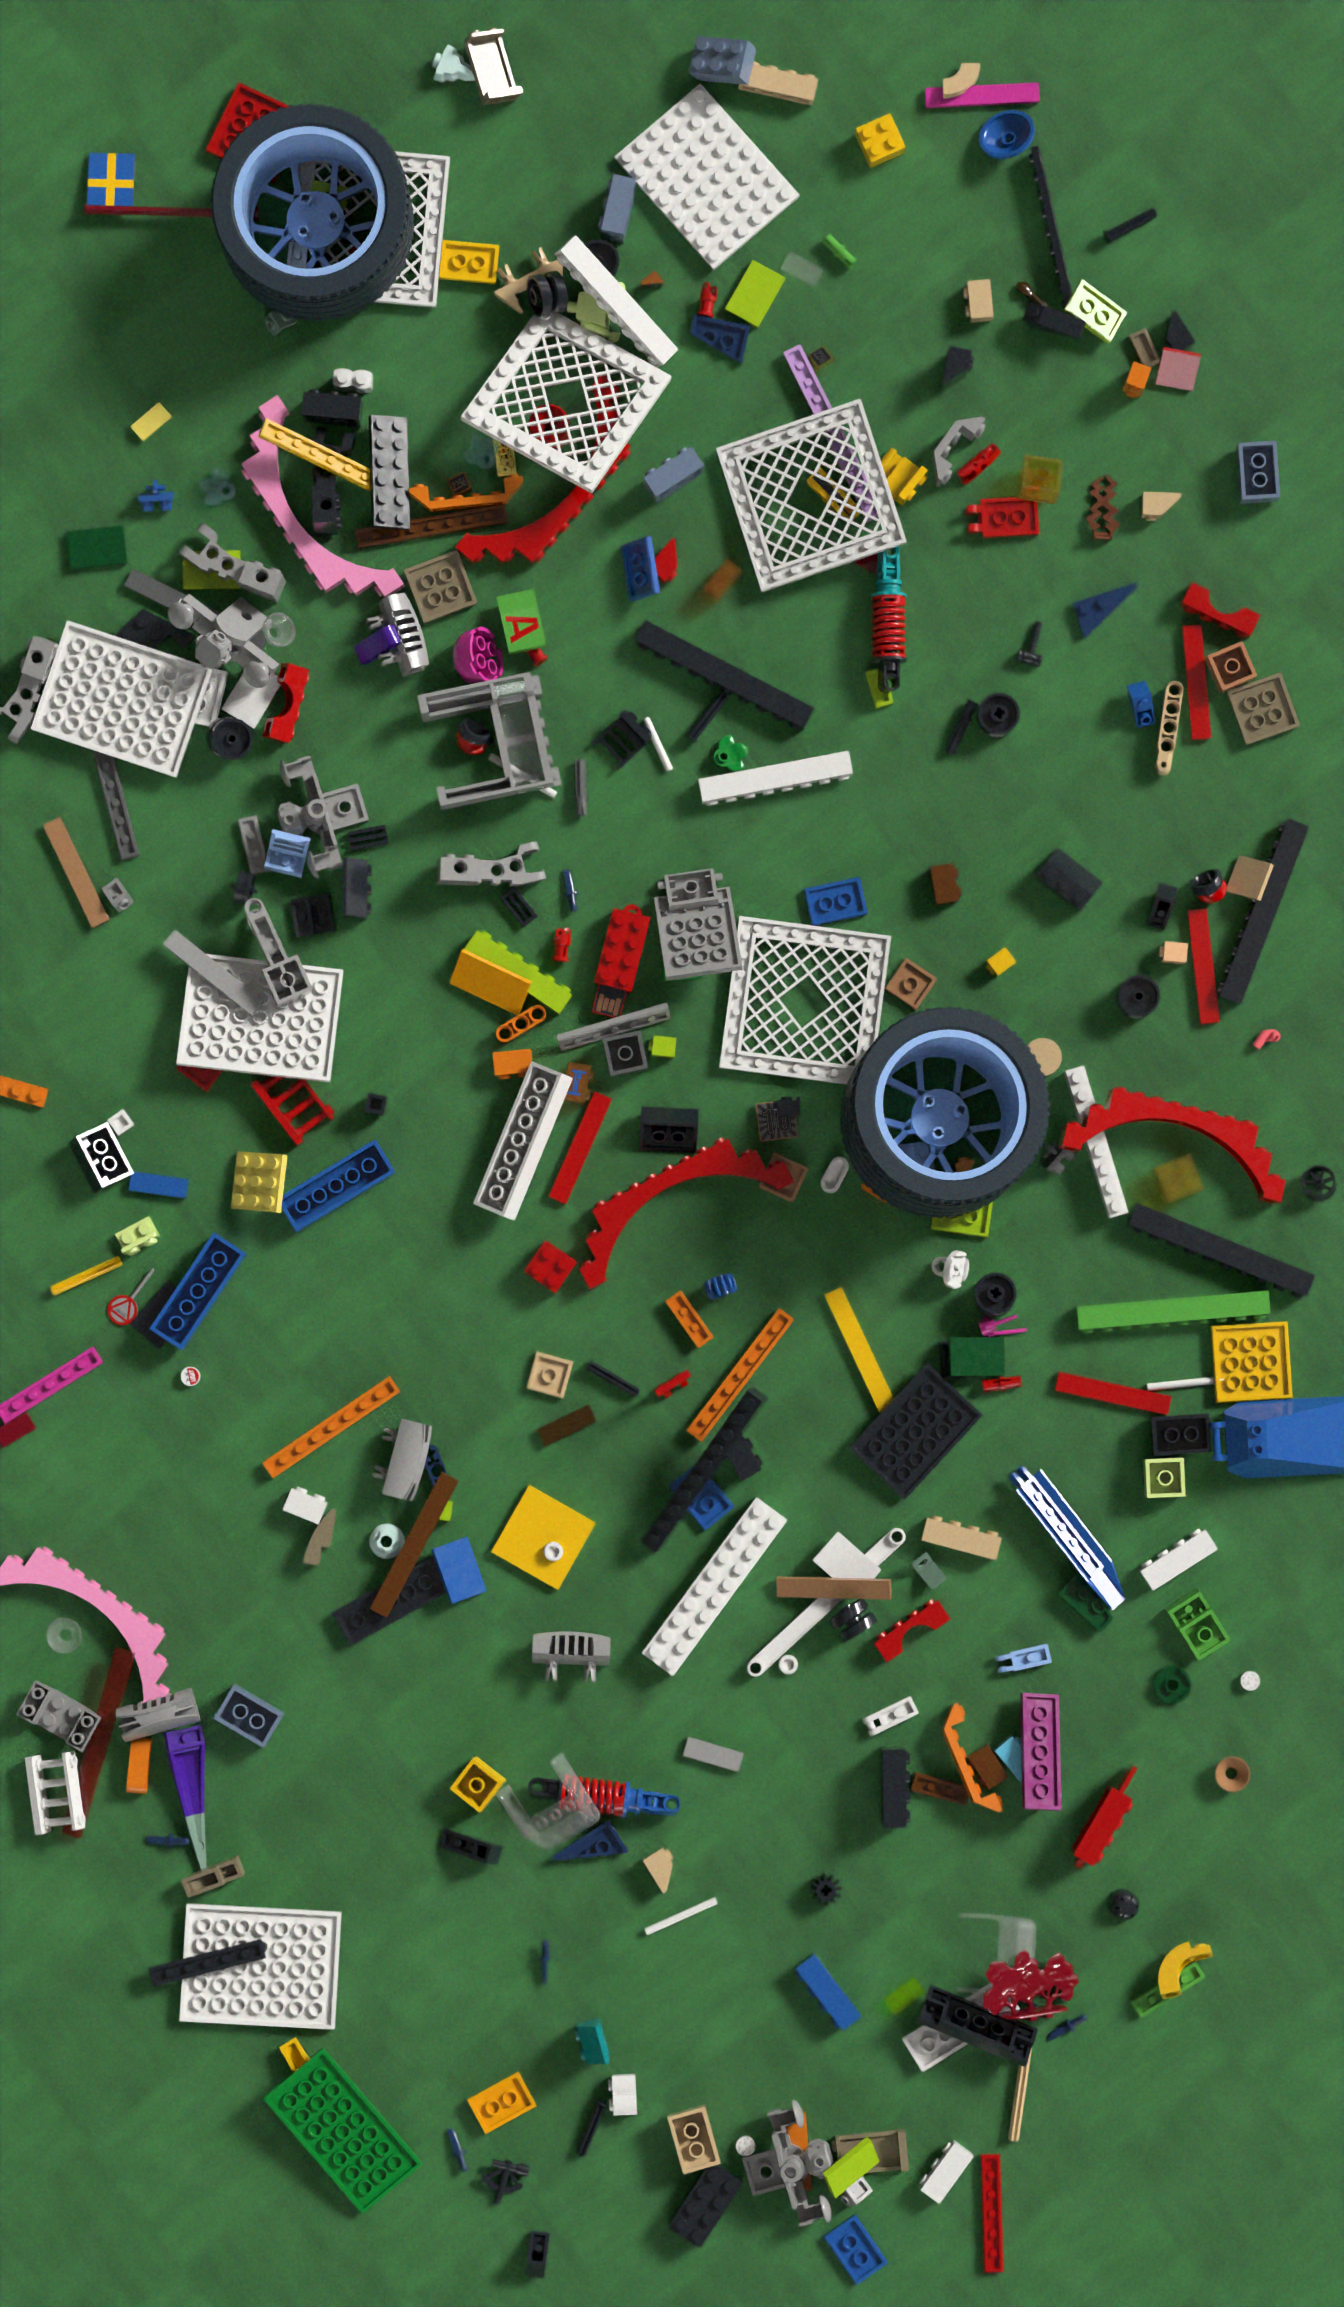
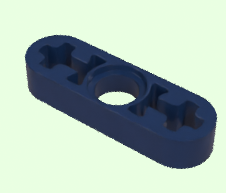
M429 1444L430 1449L436 1451L433 1454L434 1459L439 1458L440 1461L429 1466L428 1462H431V1459L427 1456L425 1462L434 1487V1480H438L439 1477H435L432 1474V1468L438 1465L444 1473L447 1474L438 1448L435 1445Z

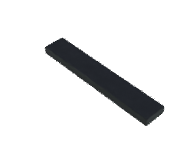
M261 1938L148 1967L152 1987L264 1959L266 1954Z

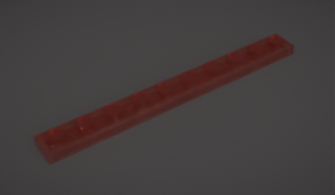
M119 1647L115 1648L96 1713L101 1717V1720L87 1744L78 1775L85 1825L116 1722V1709L120 1708L135 1657L134 1652ZM68 1809V1812H67V1816H66V1817H69V1816H70V1810H69V1809ZM72 1824L64 1825L62 1833L79 1839L82 1838L84 1828L72 1831Z

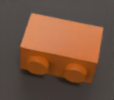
M1133 362L1122 391L1126 392L1125 394L1129 397H1140L1145 388L1151 367Z
M531 1049L493 1052L495 1077L499 1076L500 1080L510 1079V1075L517 1074L518 1078L525 1077L532 1061Z

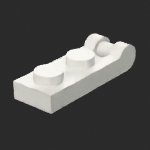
M908 1696L862 1718V1721L867 1725L868 1733L871 1737L919 1714L911 1696ZM878 1718L881 1725L876 1727L873 1720Z

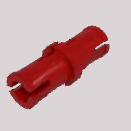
M999 1376L998 1379L982 1380L983 1392L997 1390L1002 1392L1005 1389L1022 1387L1021 1376L1005 1378Z

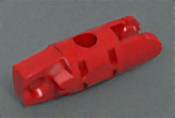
M992 443L976 454L957 472L958 476L961 477V482L967 485L981 474L1001 454L1000 449Z

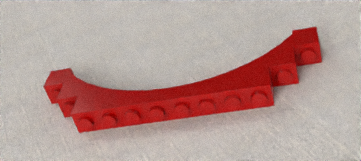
M606 375L600 376L597 379L598 384L609 383ZM618 385L613 386L615 394L619 393L620 387ZM610 387L600 388L602 396L612 394ZM597 389L590 390L595 397H599ZM613 398L603 400L605 408L612 407L611 402L614 404ZM596 401L597 409L602 408L600 401ZM616 410L606 412L608 419L618 418ZM603 413L597 414L598 421L605 420ZM615 422V423H610V428H611V429H612L613 426L616 424V422ZM606 424L597 426L598 434L608 432ZM601 437V438H600L601 444H602V442L604 441V439H605L606 437ZM595 439L594 447L598 446V443H597V440H596V439ZM628 443L625 445L593 493L597 489L600 491L606 484L605 479L609 474L613 476L619 467L617 465L620 461H625L630 456L631 445ZM576 485L572 492L555 509L532 524L517 530L494 535H470L467 532L455 548L473 565L476 561L479 563L486 555L484 553L485 550L502 564L506 561L509 563L514 558L515 550L532 565L536 561L539 563L545 556L544 551L548 547L552 548L558 540L556 537L559 533L563 534L570 525L568 523L572 518L576 519L581 514V507L584 504L588 505L594 498V495Z
M1117 1086L1108 1091L1105 1109H1103L1104 1106L1099 1104H1092V1106L1090 1105L1085 1108L1082 1126L1074 1121H1069V1123L1062 1126L1058 1148L1072 1152L1080 1151L1082 1145L1098 1133L1130 1122L1160 1121L1184 1126L1210 1138L1233 1156L1252 1181L1258 1193L1257 1200L1272 1204H1278L1282 1201L1286 1180L1281 1179L1280 1175L1270 1173L1268 1175L1272 1153L1267 1152L1266 1148L1255 1147L1259 1126L1253 1125L1252 1121H1237L1235 1117L1230 1115L1218 1116L1217 1112L1199 1111V1108L1196 1106L1184 1107L1181 1106L1180 1102H1165L1161 1097L1152 1096L1150 1098L1144 1096L1145 1094L1142 1092L1134 1091L1131 1093L1127 1092L1126 1088Z
M722 1137L713 1142L714 1146L708 1149L705 1146L697 1150V1155L691 1158L688 1155L680 1159V1164L674 1167L672 1164L662 1169L663 1173L657 1176L655 1173L645 1178L646 1182L640 1185L638 1182L628 1187L629 1191L623 1194L621 1191L611 1196L612 1200L606 1203L604 1200L594 1205L595 1209L592 1211L602 1231L599 1232L597 1229L587 1234L589 1238L586 1239L596 1260L592 1261V1259L583 1262L581 1264L582 1268H580L588 1287L591 1290L607 1281L605 1274L608 1261L620 1233L635 1213L659 1193L681 1182L712 1175L747 1177L774 1186L779 1191L794 1183L784 1161L780 1163L777 1160L769 1164V1169L766 1170L756 1150L751 1151V1149H748L741 1153V1158H738L729 1139L724 1140Z

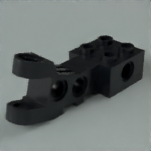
M317 427L314 442L345 457L352 456L356 434L346 432L342 446L336 447L324 444L328 428ZM316 465V468H312L313 482H316V486H312V512L315 535H339L338 528H342V519L340 517V493L337 492L336 488L337 475L331 473L330 476L323 477L321 476L322 473L329 471Z

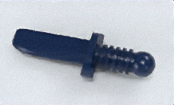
M563 870L567 893H564V897H568L570 910L576 912L578 908L575 897L579 894L578 891H574L571 872Z
M169 1834V1837L146 1836L145 1839L147 1843L169 1845V1848H173V1845H188L190 1842L188 1838H173V1834Z
M543 1940L541 1943L542 1953L540 1957L544 1985L547 1982V1961L551 1959L548 1947L549 1942L547 1940Z
M1082 2014L1080 2017L1078 2016V2018L1076 2017V2019L1071 2020V2022L1067 2018L1065 2020L1066 2024L1048 2034V2040L1052 2041L1070 2030L1073 2033L1075 2031L1074 2027L1085 2022L1087 2016Z
M452 2128L447 2129L454 2150L452 2157H457L460 2170L466 2172L468 2167L463 2157L466 2150L461 2149L456 2132Z

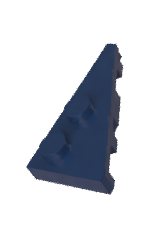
M1137 583L1072 603L1083 638H1087L1138 587Z
M607 1820L553 1855L552 1858L554 1861L624 1854L628 1853L629 1850L610 1820Z

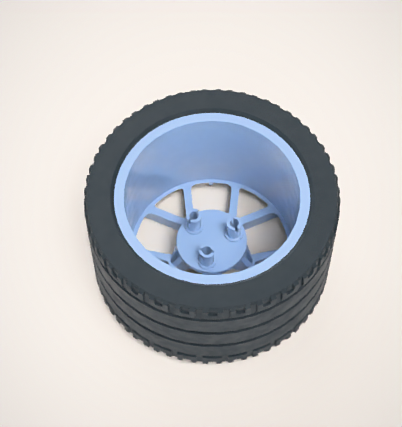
M302 103L298 104V106L289 105L287 108L281 107L278 108V111L274 112L272 110L269 114L260 116L259 120H254L251 122V125L243 128V132L241 134L238 133L236 139L233 142L231 141L229 149L224 151V156L220 159L219 167L215 171V178H213L214 187L211 188V213L214 229L233 274L238 282L242 284V287L252 297H256L259 303H262L268 309L272 308L276 313L284 314L286 317L292 316L293 319L328 321V319L333 318V320H337L343 316L344 318L348 317V314L351 313L356 314L361 309H366L367 305H372L374 301L381 298L383 293L387 292L391 285L396 282V277L400 276L403 267H405L406 258H409V252L412 248L411 240L414 236L413 207L405 173L396 152L390 143L386 142V138L376 128H372L369 122L364 121L360 116H354V113L350 111H344L342 108L336 109L331 105H314V103H309V105H303ZM305 161L330 162L332 165L330 194L320 191L301 193L298 164ZM342 165L350 169L362 179V182L341 193H337L338 166ZM290 167L295 193L291 195L270 187L268 182L278 173ZM370 189L378 205L375 220L349 227L344 220V213L339 203ZM262 192L291 203L287 213L285 229L254 223L255 206ZM370 231L363 244L353 236ZM254 233L282 238L270 253L266 254L256 244ZM337 239L348 240L357 249L349 257L333 265H330L324 257L325 247L331 245ZM293 241L309 248L312 255L305 269L288 266L275 260V258L289 242ZM317 263H321L323 268H315Z
M962 1007L929 1008L924 1012L918 1011L907 1015L905 1019L901 1018L889 1026L887 1030H884L868 1048L853 1070L844 1090L840 1114H842L840 1118V1132L843 1134L842 1143H844L845 1153H848V1160L851 1162L854 1171L858 1172L860 1180L862 1179L867 1188L870 1187L872 1189L871 1192L878 1195L881 1200H886L889 1205L897 1207L898 1210H906V1213L916 1214L917 1216L926 1215L927 1218L962 1216L963 1213L969 1214L996 1200L1033 1163L1039 1153L1038 1150L1043 1145L1046 1136L1045 1130L1049 1124L1050 1112H1048V1109L1050 1108L1048 1098L1049 1092L1046 1090L1048 1086L1044 1079V1072H1041L1040 1063L1038 1064L1035 1054L1031 1053V1048L1023 1042L1022 1038L1017 1036L1015 1031L1009 1029V1026L1001 1024L1000 1020H995L988 1014L985 1016L980 1011L975 1012L968 1008L966 1010L962 1009ZM944 1057L956 1061L953 1091L945 1089L924 1090L923 1060L925 1058ZM915 1061L917 1089H913L893 1079L892 1075L901 1067ZM967 1064L986 1079V1083L961 1092L960 1084L963 1065ZM886 1084L914 1098L915 1104L912 1108L911 1118L906 1123L884 1117L883 1094ZM988 1089L993 1090L1000 1106L1001 1120L995 1123L970 1126L968 1109L962 1099ZM887 1127L898 1129L901 1133L893 1140ZM1001 1129L998 1144L992 1155H989L973 1136V1133ZM917 1134L921 1140L929 1144L930 1155L923 1166L909 1158L897 1146L907 1135ZM960 1138H965L985 1164L973 1170L953 1173L943 1151L948 1145L957 1142ZM934 1159L938 1160L944 1172L929 1169Z

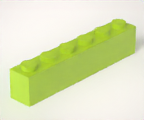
M477 930L464 949L532 981L528 994L560 1015L572 998L571 989L564 984H561V986L554 983L555 978L547 973L545 975L538 972L540 968L531 962L529 965L522 961L523 957L515 951L513 954L506 950L508 947L500 941L495 943L491 940L492 936L486 931L482 930V932H479Z

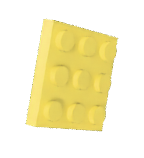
M237 1151L231 1208L281 1213L287 1155Z

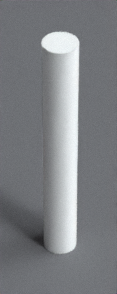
M650 718L643 719L644 725L651 731V740L666 772L672 770L673 767Z

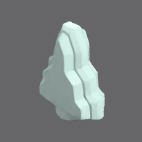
M447 45L443 54H436L432 67L436 68L433 80L444 82L445 80L454 82L457 79L475 81L471 65L464 62L463 56L457 53L456 48Z

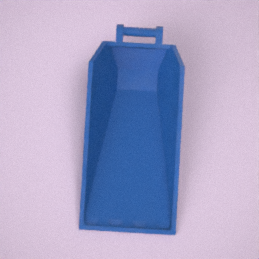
M1344 1396L1240 1401L1224 1410V1422H1210L1213 1438L1212 1461L1227 1460V1471L1240 1477L1261 1478L1344 1473ZM1220 1428H1225V1455H1221Z

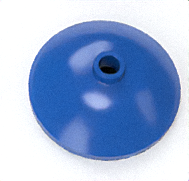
M1017 110L1003 111L986 121L979 134V143L984 153L992 158H1012L1025 151L1032 143L1035 135V126L1032 119L1024 112Z

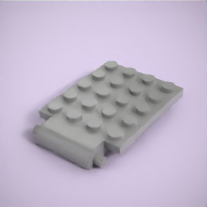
M712 868L664 875L665 881L658 882V889H666L667 896L654 897L666 981L743 970L730 887L716 888V881L723 880L722 873L714 874V869Z

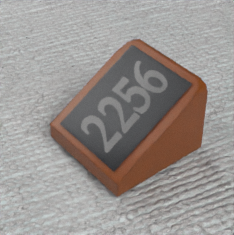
M653 271L640 282L642 289L664 286V281L656 271Z
M465 471L447 479L453 496L463 495L472 491Z

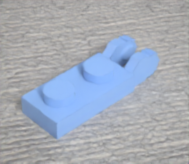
M1047 1643L1011 1651L1009 1654L995 1657L996 1661H1004L1009 1658L1012 1661V1665L998 1668V1673L1011 1670L1018 1671L1052 1663Z

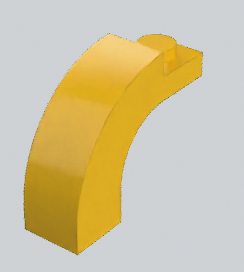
M1188 1941L1178 1945L1166 1955L1158 1975L1160 1994L1163 1999L1182 1995L1179 1984V1976L1182 1969L1191 1962L1213 1957L1210 1945L1198 1944L1194 1946L1195 1948L1191 1949Z

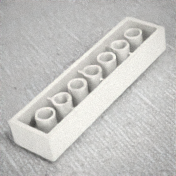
M531 1061L473 1204L515 1221L573 1078Z

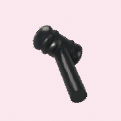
M1035 621L1028 650L1023 651L1020 649L1016 654V662L1036 666L1037 668L1041 666L1043 657L1042 655H1037V653L1035 654L1042 622Z

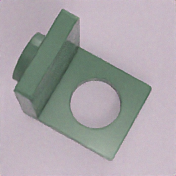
M927 1552L912 1563V1566L931 1590L947 1579ZM926 1559L923 1564L919 1565L922 1560Z

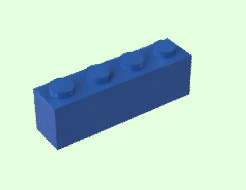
M814 1952L795 1966L797 1970L795 1972L796 1976L801 1982L805 1980L809 1986L807 1988L808 1992L813 1998L817 1996L821 2001L818 2005L824 2013H830L833 2017L830 2021L837 2029L840 2027L844 2031L861 2017V2014Z

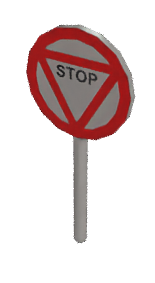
M153 1268L148 1272L131 1297L119 1295L110 1301L107 1312L109 1318L114 1323L127 1325L134 1321L138 1314V1307L133 1299L154 1272Z

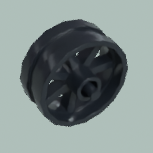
M239 872L237 883L231 885L235 892L234 905L245 906V903L252 898L253 894L258 893L254 886V873Z
M1315 1165L1309 1167L1301 1177L1304 1194L1312 1201L1323 1202L1329 1200L1337 1190L1334 1173L1326 1166ZM1321 1172L1320 1176H1315L1314 1173ZM1325 1173L1330 1174L1331 1177L1323 1179ZM1310 1175L1313 1177V1181H1306ZM1333 1181L1332 1187L1325 1185V1183ZM1305 1185H1314V1186L1307 1192V1190H1306V1188H1305ZM1324 1189L1328 1190L1327 1193L1322 1195ZM1317 1190L1319 1195H1312V1193Z

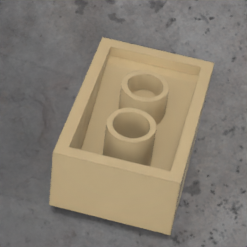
M705 2104L667 2115L683 2174L721 2164Z

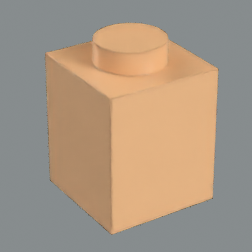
M1165 941L1163 946L1159 947V957H1162L1161 962L1185 964L1187 961L1188 943Z

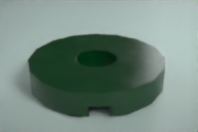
M1166 1666L1155 1674L1153 1690L1161 1701L1168 1704H1178L1184 1701L1190 1694L1191 1679L1183 1668ZM1171 1679L1177 1681L1178 1686L1175 1690H1169L1167 1687V1683Z

